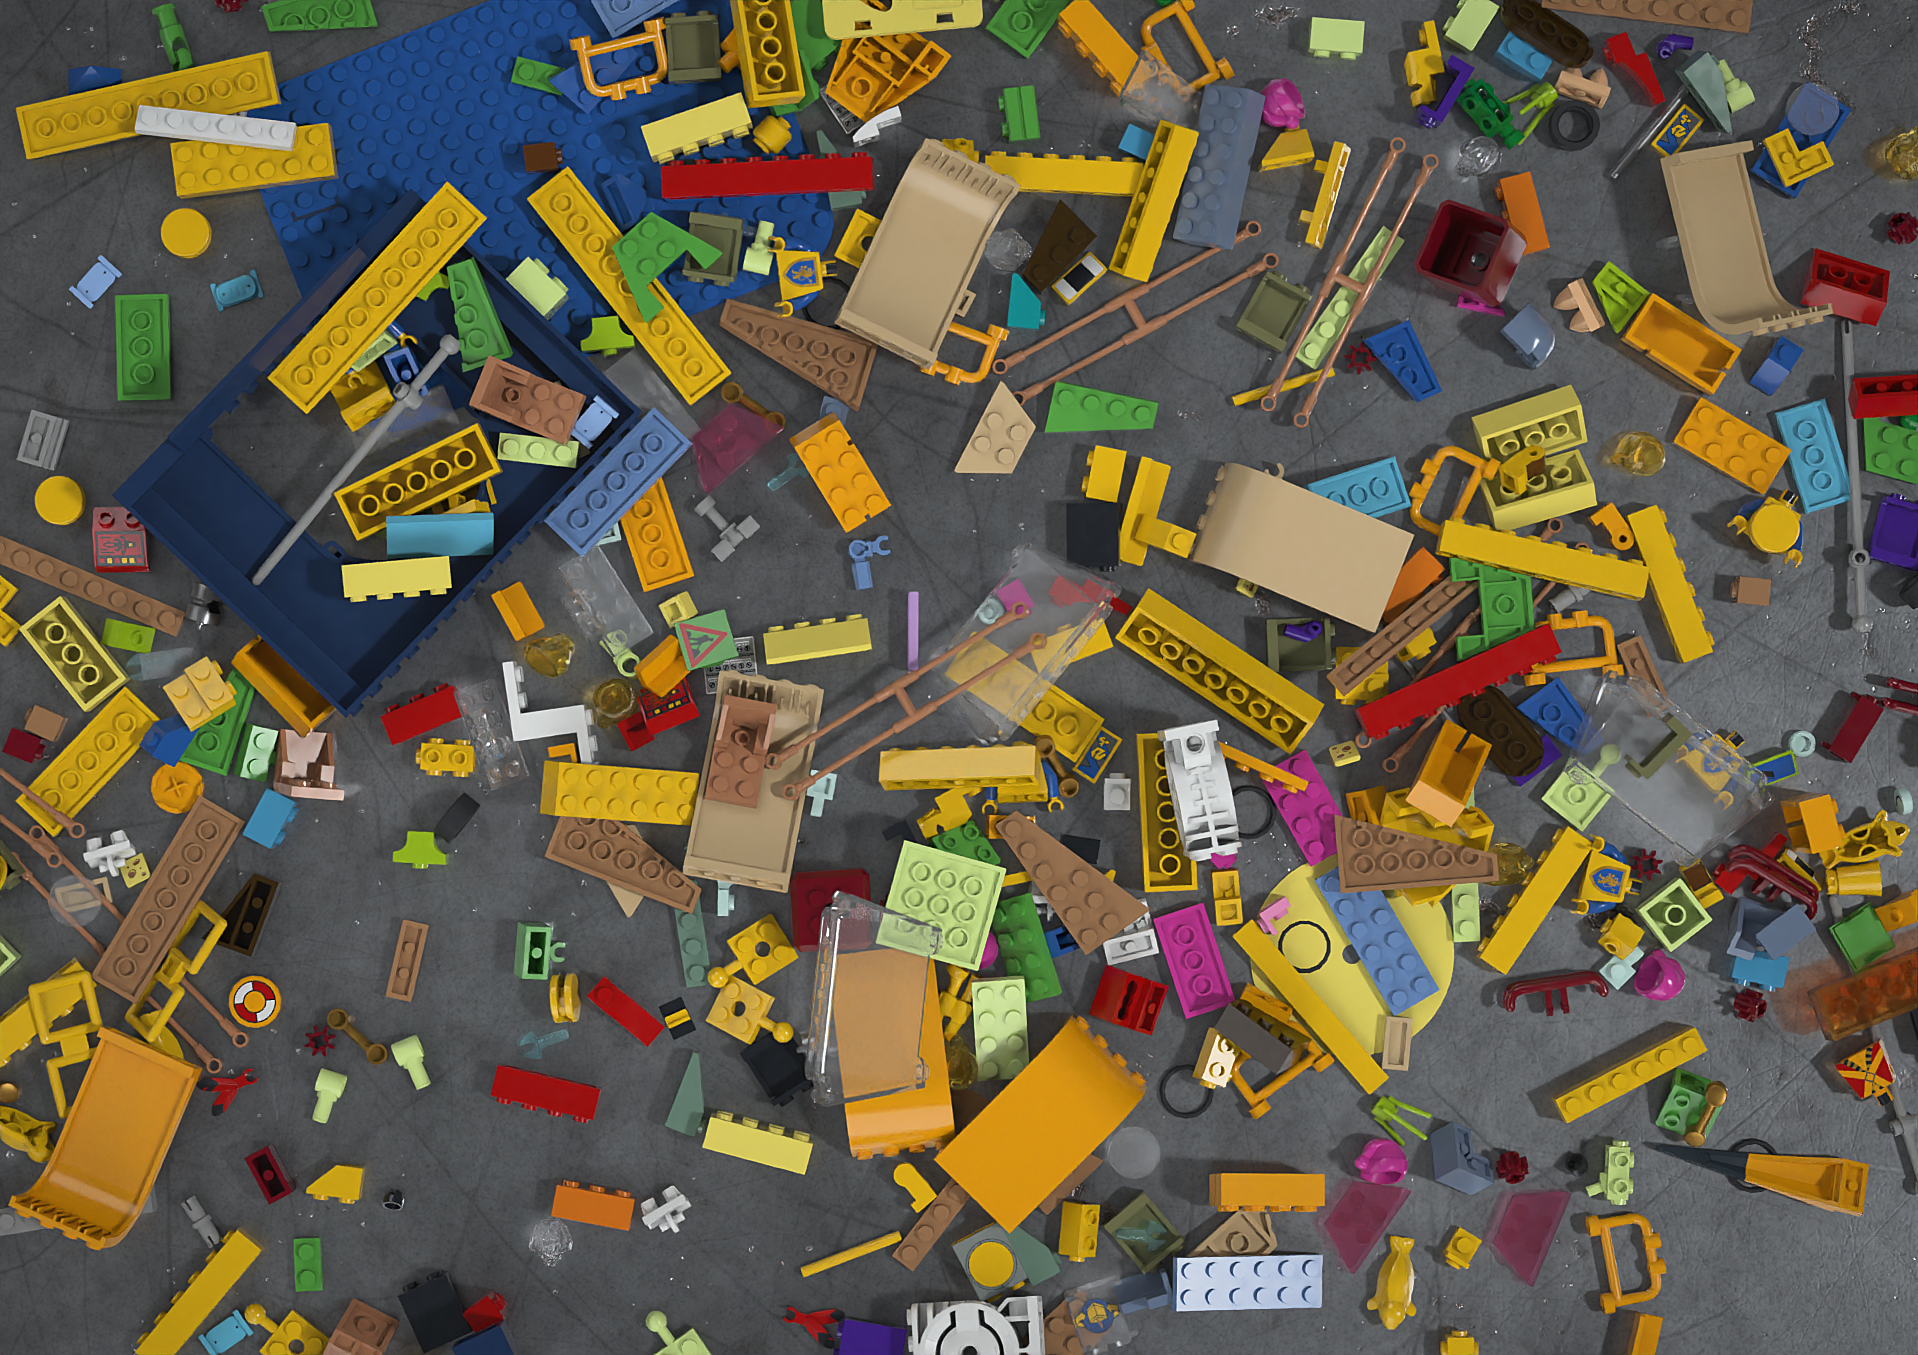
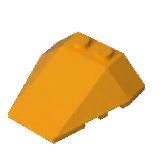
M861 0L871 8L879 11H888V8L878 0ZM871 21L855 23V30L872 29ZM916 32L843 39L825 93L864 123H867L936 78L952 56L930 40L928 42Z

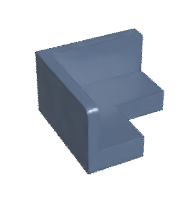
M1740 897L1729 919L1726 953L1751 961L1755 954V946H1762L1755 936L1756 933L1786 911Z
M1788 902L1784 906L1787 911L1756 933L1755 936L1765 950L1763 952L1769 960H1776L1816 930L1798 903Z
M1451 1122L1431 1133L1435 1180L1469 1195H1473L1494 1184L1492 1160L1474 1153L1471 1129Z
M1163 1266L1153 1274L1148 1271L1144 1275L1142 1272L1114 1281V1287L1123 1315L1147 1307L1152 1310L1173 1303V1293Z

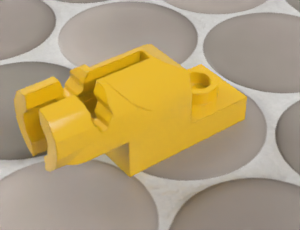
M1434 20L1423 22L1421 25L1422 30H1418L1421 46L1425 45L1426 49L1408 52L1404 61L1408 86L1419 88V90L1411 93L1413 107L1428 105L1438 101L1437 79H1434V77L1442 75L1445 70Z
M952 788L935 797L934 799L939 808L935 809L933 807L924 816L916 820L927 842L938 836L937 824L942 826L944 831L947 832L967 823L972 813L963 795L967 793L969 797H972L983 791V788Z

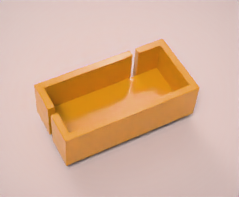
M1074 0L1059 13L1057 20L1058 30L1065 38L1071 37L1076 42L1075 49L1084 59L1087 56L1094 64L1092 68L1101 78L1106 76L1111 81L1109 87L1118 98L1123 96L1127 100L1150 80L1153 72L1089 0Z
M1654 293L1648 295L1620 339L1639 352L1647 350L1645 356L1708 396L1715 393L1726 375L1724 372L1731 368L1742 350Z
M834 411L789 439L846 533L867 521L864 517L865 515L869 514L872 518L891 506Z
M259 635L237 652L231 662L303 738H306L337 710Z
M1446 719L1433 738L1405 801L1435 817L1438 821L1452 827L1468 802L1471 791L1475 786L1492 745L1471 733L1459 753L1454 751L1467 730Z
M1806 793L1780 800L1786 824L1803 820L1802 825L1787 828L1793 851L1815 854L1844 846L1842 839H1845V832L1842 824L1837 823L1835 814L1838 813V806L1835 798H1831L1830 794Z
M1210 1174L1209 1206H1217V1212L1239 1211V1207H1243V1212L1265 1211V1207H1269V1212L1291 1211V1207H1294V1212H1317V1207L1325 1206V1174Z

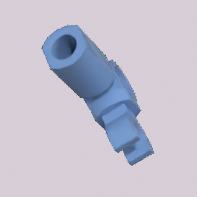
M880 536L874 542H870V539L855 540L849 545L848 555L854 559V564H851L856 590L873 588L869 561H865V558L872 557V553H877L880 556L890 554V550H881L879 547V543L888 540V536Z

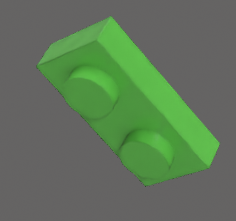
M517 56L511 83L563 96V93L547 79L565 69Z
M321 1237L294 1238L296 1292L322 1291Z

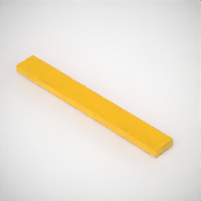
M1252 918L1232 935L1369 1095L1389 1078Z

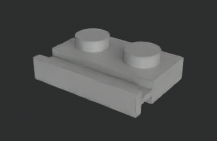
M31 409L16 460L55 471L70 421Z

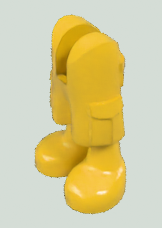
M948 963L946 970L950 975L947 990H939L938 996L941 1021L944 1016L950 1019L943 1033L944 1040L950 1042L962 1024L968 1021L973 1012L971 979L985 977L972 973L962 997L957 998L956 995L970 971L965 967Z

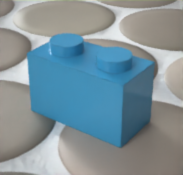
M1511 31L1506 34L1493 55L1535 83L1542 79L1553 62L1552 58Z
M267 787L243 835L269 849H273L275 845L280 846L287 833L283 831L287 822L292 823L299 811L296 808L298 801L286 795L276 793L273 788Z
M1755 950L1751 961L1732 955L1728 976L1733 977L1736 984L1749 986L1750 981L1760 983L1759 989L1775 992L1776 987H1784L1790 958L1780 956L1776 960H1769L1763 951Z

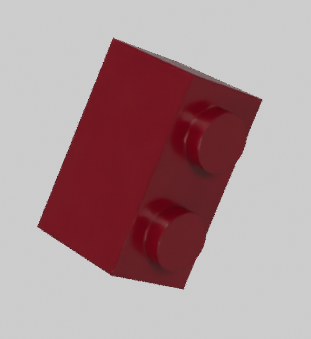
M272 1143L244 1158L269 1205L296 1190Z

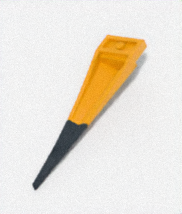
M1667 1145L1656 1147L1658 1151L1831 1212L1839 1211L1859 1217L1863 1214L1869 1164L1845 1158L1749 1154Z

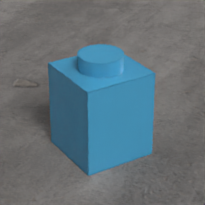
M1129 123L1118 151L1145 163L1155 135Z

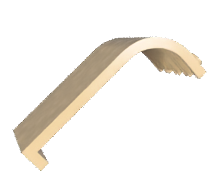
M927 138L919 146L906 168L834 323L929 369L935 363L938 356L937 352L988 240L1010 201L1017 195L1021 185L1016 183L1013 177L1006 174L1000 175L992 171L989 165L982 162L976 163L968 159L965 153L957 150L952 151L944 147L945 145L937 139L929 140Z
M1752 140L1680 152L1661 158L1662 170L1693 298L1699 312L1713 328L1730 335L1753 332V336L1769 333L1768 328H1771L1772 333L1788 329L1787 324H1789L1790 329L1806 325V320L1808 325L1824 321L1823 316L1833 314L1831 303L1806 309L1792 306L1781 296L1774 283L1743 155L1744 153L1754 151Z
M1225 463V466L1221 465L1215 478L1218 481L1215 491L1211 490L1206 499V505H1208L1205 515L1201 514L1196 524L1198 533L1187 560L1237 576L1358 626L1360 629L1375 633L1414 534L1253 468L1236 463Z
M736 670L720 671L711 730L683 865V874L787 893L806 790L801 792L799 798L795 801H789L784 798L782 790L784 786L788 784L794 785L809 776L816 740L782 762V766L778 770H772L764 764L756 809L704 799L714 741L725 695L776 704L777 710L766 756L770 753L777 754L818 730L824 689H819L818 686L813 684H805L804 686L793 684L785 679L778 681L770 680L765 676L757 674L752 676L742 675ZM776 757L770 760L771 766L777 763ZM794 788L788 790V797L794 795Z

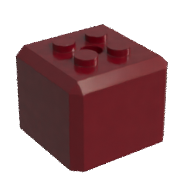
M1448 199L1440 203L1414 265L1417 272L1434 286L1490 307H1495L1503 301L1527 241L1525 235L1508 220ZM1485 255L1486 263L1482 267H1475V260L1479 256Z
M863 867L796 871L790 878L793 945L800 952L867 948L873 942L870 874ZM835 903L839 907V914L835 918L825 916L823 909L826 904Z

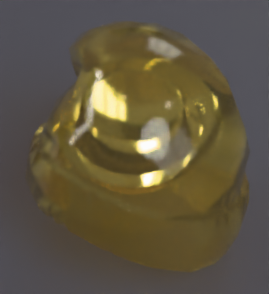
M1914 127L1909 133L1900 134L1892 139L1885 151V161L1889 170L1897 177L1907 181L1918 180V127Z
M1635 431L1623 437L1619 443L1618 452L1611 455L1610 461L1613 466L1618 467L1621 465L1633 475L1647 477L1657 473L1663 467L1666 460V452L1662 443L1654 435L1646 431Z
M557 633L528 642L524 647L523 655L528 665L534 671L546 677L557 678L567 672L570 659L575 653V645L570 636Z
M613 678L602 682L596 688L592 697L593 706L599 714L596 725L600 729H606L608 726L621 722L633 714L637 706V694L629 681Z
M1509 842L1496 844L1488 852L1498 854L1500 881L1483 883L1486 886H1505L1521 883L1527 878L1526 870L1534 865L1533 858L1527 855L1526 850L1517 844Z
M955 1035L950 1039V1046L945 1047L950 1090L961 1091L969 1088L975 1082L979 1067L976 1057L970 1052L968 1045L964 1043L963 1037Z

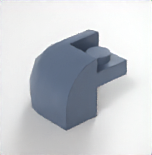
M1530 302L1518 311L1500 330L1517 348L1515 353L1532 370L1537 369L1548 358L1554 348L1555 334L1553 327Z

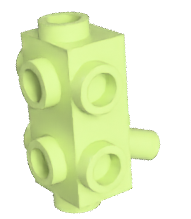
M1613 1140V1145L1605 1144V1170L1599 1173L1600 1182L1585 1187L1589 1197L1604 1192V1198L1609 1199L1610 1204L1626 1205L1628 1195L1633 1193V1178H1629V1168L1634 1167V1152H1630L1629 1141Z

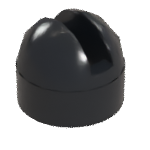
M1574 1153L1566 1159L1565 1167L1570 1174L1582 1176L1588 1170V1163L1582 1154ZM1577 1162L1580 1164L1578 1168L1574 1166Z
M393 1189L388 1190L383 1197L382 1206L394 1211L403 1209V1193L398 1189L395 1193Z

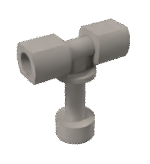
M709 495L694 510L701 517L706 514L722 531V534L719 536L722 541L711 550L722 563L735 551L734 547L744 538L746 540L750 538L760 526L750 515L738 526L735 522L729 525L714 508L716 502Z

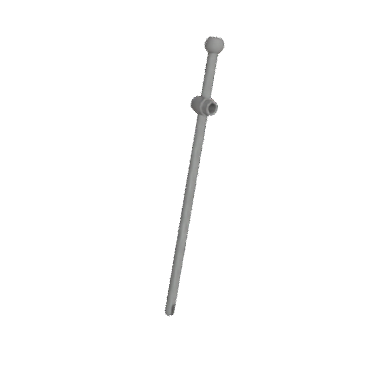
M1843 320L1841 322L1853 542V550L1848 555V563L1854 568L1856 617L1852 620V628L1856 633L1870 632L1873 626L1872 619L1867 616L1864 568L1868 565L1870 557L1869 553L1863 549L1857 419H1853L1848 402L1854 378L1852 324L1848 320L1847 334L1845 333V321ZM1855 555L1862 557V563H1858L1855 560Z
M450 334L443 336L440 340L441 348L414 381L408 385L404 382L396 385L393 390V394L397 397L396 403L251 578L253 585L257 586L262 583L404 408L410 407L412 410H415L421 405L423 397L419 395V390L449 354L453 355L459 351L460 342Z
M1830 895L1828 902L1834 921L1837 923L1844 918L1838 897ZM1849 965L1872 1041L1874 1043L1882 1039L1884 1043L1862 971L1854 973ZM1895 1080V1082L1887 1086L1894 1097L1892 1103L1897 1116L1896 1120L1889 1122L1894 1136L1902 1135L1917 1179L1914 1188L1918 1195V1147L1913 1135L1914 1130L1918 1129V1117L1915 1113L1911 1115L1906 1113L1899 1087Z

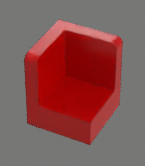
M641 711L616 724L631 752L655 739L654 735L650 736Z

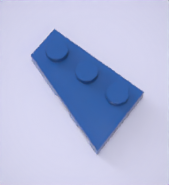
M617 36L614 39H611L610 41L620 39V37ZM631 47L589 57L595 83L598 86L615 83L637 57L638 53ZM579 61L574 62L567 69L547 79L587 115L602 98L592 95L587 90Z
M1409 320L1363 341L1417 403L1442 391Z
M1559 677L1553 679L1516 707L1519 712L1581 757L1604 741Z

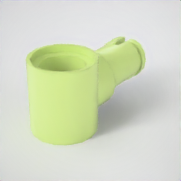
M1723 59L1719 61L1718 67L1723 73L1728 109L1732 114L1755 101L1749 85L1744 80L1740 82L1739 78H1735Z
M759 221L755 242L746 251L743 270L769 276L774 253L768 251L767 248L772 249L770 247L771 240H768V237L773 234V223Z
M612 632L608 633L605 637L610 641V644L604 638L599 644L614 659L613 663L618 667L622 675L630 680H637L638 677L635 671L632 673L626 672V665L632 660H635L637 664L642 660L629 648L626 649Z
M415 1034L392 1044L391 1048L399 1066H403L404 1069H408L416 1089L418 1090L431 1084L422 1064L425 1054L417 1035Z
M324 1068L321 1069L315 1086L318 1100L312 1117L313 1120L327 1123L333 1102H336L337 1098H341L347 1081L346 1075Z

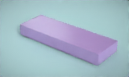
M919 592L908 593L909 671H916L918 669Z

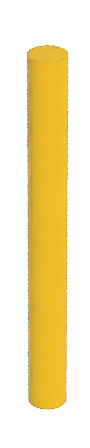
M1331 367L1326 378L1335 376L1333 367ZM1323 369L1284 380V385L1280 392L1316 382ZM1272 384L1232 396L1234 406L1265 397Z
M896 1231L803 1266L800 1269L803 1277H807L902 1241L900 1232Z

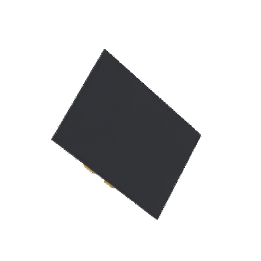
M1064 834L1063 845L1087 863L1097 865L1101 840Z
M682 997L659 1006L673 1040L696 1030Z

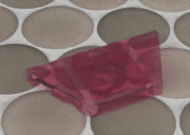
M730 404L692 438L705 492L707 494L713 492L780 433L784 427L735 404Z
M1359 1181L1352 1182L1324 1223L1350 1273L1354 1275L1410 1195L1411 1191L1409 1189Z
M1568 1191L1512 1195L1495 1236L1494 1246L1529 1286L1533 1287L1569 1202L1572 1193Z

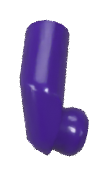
M1669 34L1658 43L1656 52L1659 57L1666 59L1678 48L1692 50L1694 37Z
M1310 621L1300 627L1287 623L1283 635L1302 642H1308L1321 635L1322 625L1318 621Z

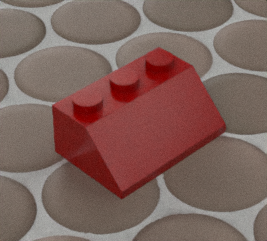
M1815 248L1803 284L1801 303L1809 307H1818L1831 303L1833 314L1844 316L1863 324L1876 326L1887 304L1890 271Z

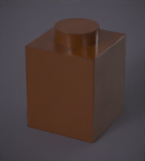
M555 142L523 145L525 167L528 175L559 171V164H563L562 149L557 148Z

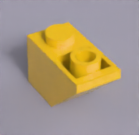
M339 1163L307 1187L306 1193L313 1194V1199L328 1200V1196L338 1197V1202L354 1204V1200H359L362 1197L366 1166Z

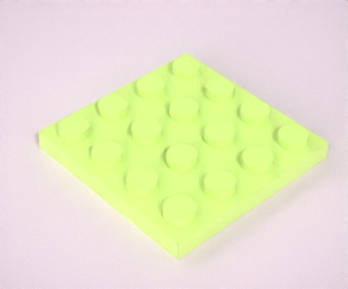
M904 840L875 943L978 971L1007 869Z

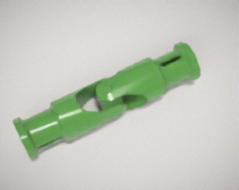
M169 3L152 9V13L157 17L161 29L159 34L169 63L172 65V71L176 72L194 68L195 65L191 60V53L182 25L178 24L174 13L175 4ZM173 43L180 47L178 51L173 52Z

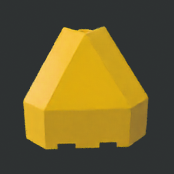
M1408 787L1386 793L1380 826L1488 852L1494 824L1480 808L1470 806L1469 809L1464 808L1452 827L1405 801L1411 788ZM1457 884L1395 889L1396 897L1404 896L1412 906L1428 902L1433 908Z

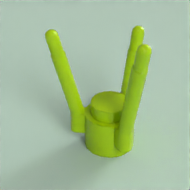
M1547 81L1540 86L1536 83L1530 89L1502 102L1510 105L1531 95L1532 101L1519 111L1520 115H1523L1535 105L1539 109L1543 107L1523 132L1525 138L1517 143V145L1522 144L1544 115L1554 107L1553 101L1558 98V94Z
M1383 1095L1381 1096L1371 1113L1375 1115L1374 1120L1380 1123L1401 1146H1404L1405 1142L1385 1120L1391 1122L1394 1119L1416 1136L1427 1140L1425 1134L1396 1114L1399 1109L1395 1106L1426 1118H1431L1432 1115L1430 1113L1398 1101L1391 1095L1388 1099Z

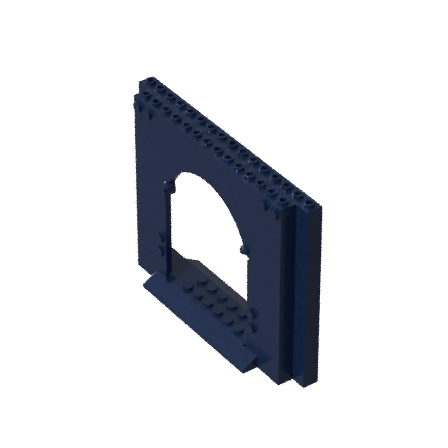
M410 189L357 244H354L185 417L146 461L112 494L121 505L345 718L349 714L355 717L362 710L364 705L361 702L368 695L373 698L383 688L380 682L386 676L391 679L402 668L399 663L406 656L410 660L420 649L417 644L423 638L428 641L439 630L435 625L442 618L447 622L457 611L454 606L460 600L466 602L476 592L472 587L479 580L484 583L494 573L491 569L497 561L503 564L512 554L509 549L515 543L521 545L531 535L528 529L534 523L539 526L549 516L546 511L552 504L558 507L568 496L565 491L570 486L575 489L586 478L583 472L589 466L595 469L605 458L602 453L607 448L613 450L623 440L620 434L626 428L631 431L641 421L638 416L642 411L476 250L465 242L439 272L448 276L447 266L449 264L474 256L513 352L511 357L502 359V361L553 383L560 380L563 387L587 396L578 419L591 404L595 403L593 399L597 395L617 411L619 415L616 419L612 416L611 422L595 440L590 441L593 444L589 449L590 454L578 459L577 468L497 459L503 472L490 478L497 503L491 504L486 487L487 480L481 482L475 500L480 502H488L490 513H493V555L449 556L452 588H446L447 594L430 595V590L420 591V596L404 597V592L393 593V599L377 600V595L366 596L367 601L350 602V597H344L342 565L431 557L388 560L356 558L345 555V550L335 541H328L322 547L305 530L262 583L257 586L252 584L251 578L297 522L211 441L214 436L212 427L226 412L231 415L241 405L238 400L245 393L250 396L260 384L257 380L263 374L268 377L279 366L276 361L282 355L285 357L289 355L296 347L294 342L300 336L304 338L315 326L313 323L319 317L322 318L333 307L331 304L355 283L427 204L413 189ZM450 287L448 290L444 288L434 290L426 302L415 297L395 319L404 329L406 335L416 337L417 345L431 359L441 348L440 340L443 336L450 334L455 339H459L458 327L455 324L454 301L451 298ZM460 350L453 355L449 354L441 363L440 367L469 394L464 401V408L471 416L478 418L496 458L498 456L501 432L544 437L487 414L477 408L473 410L468 405L484 366L463 372V359ZM331 545L337 550L335 554L328 549Z

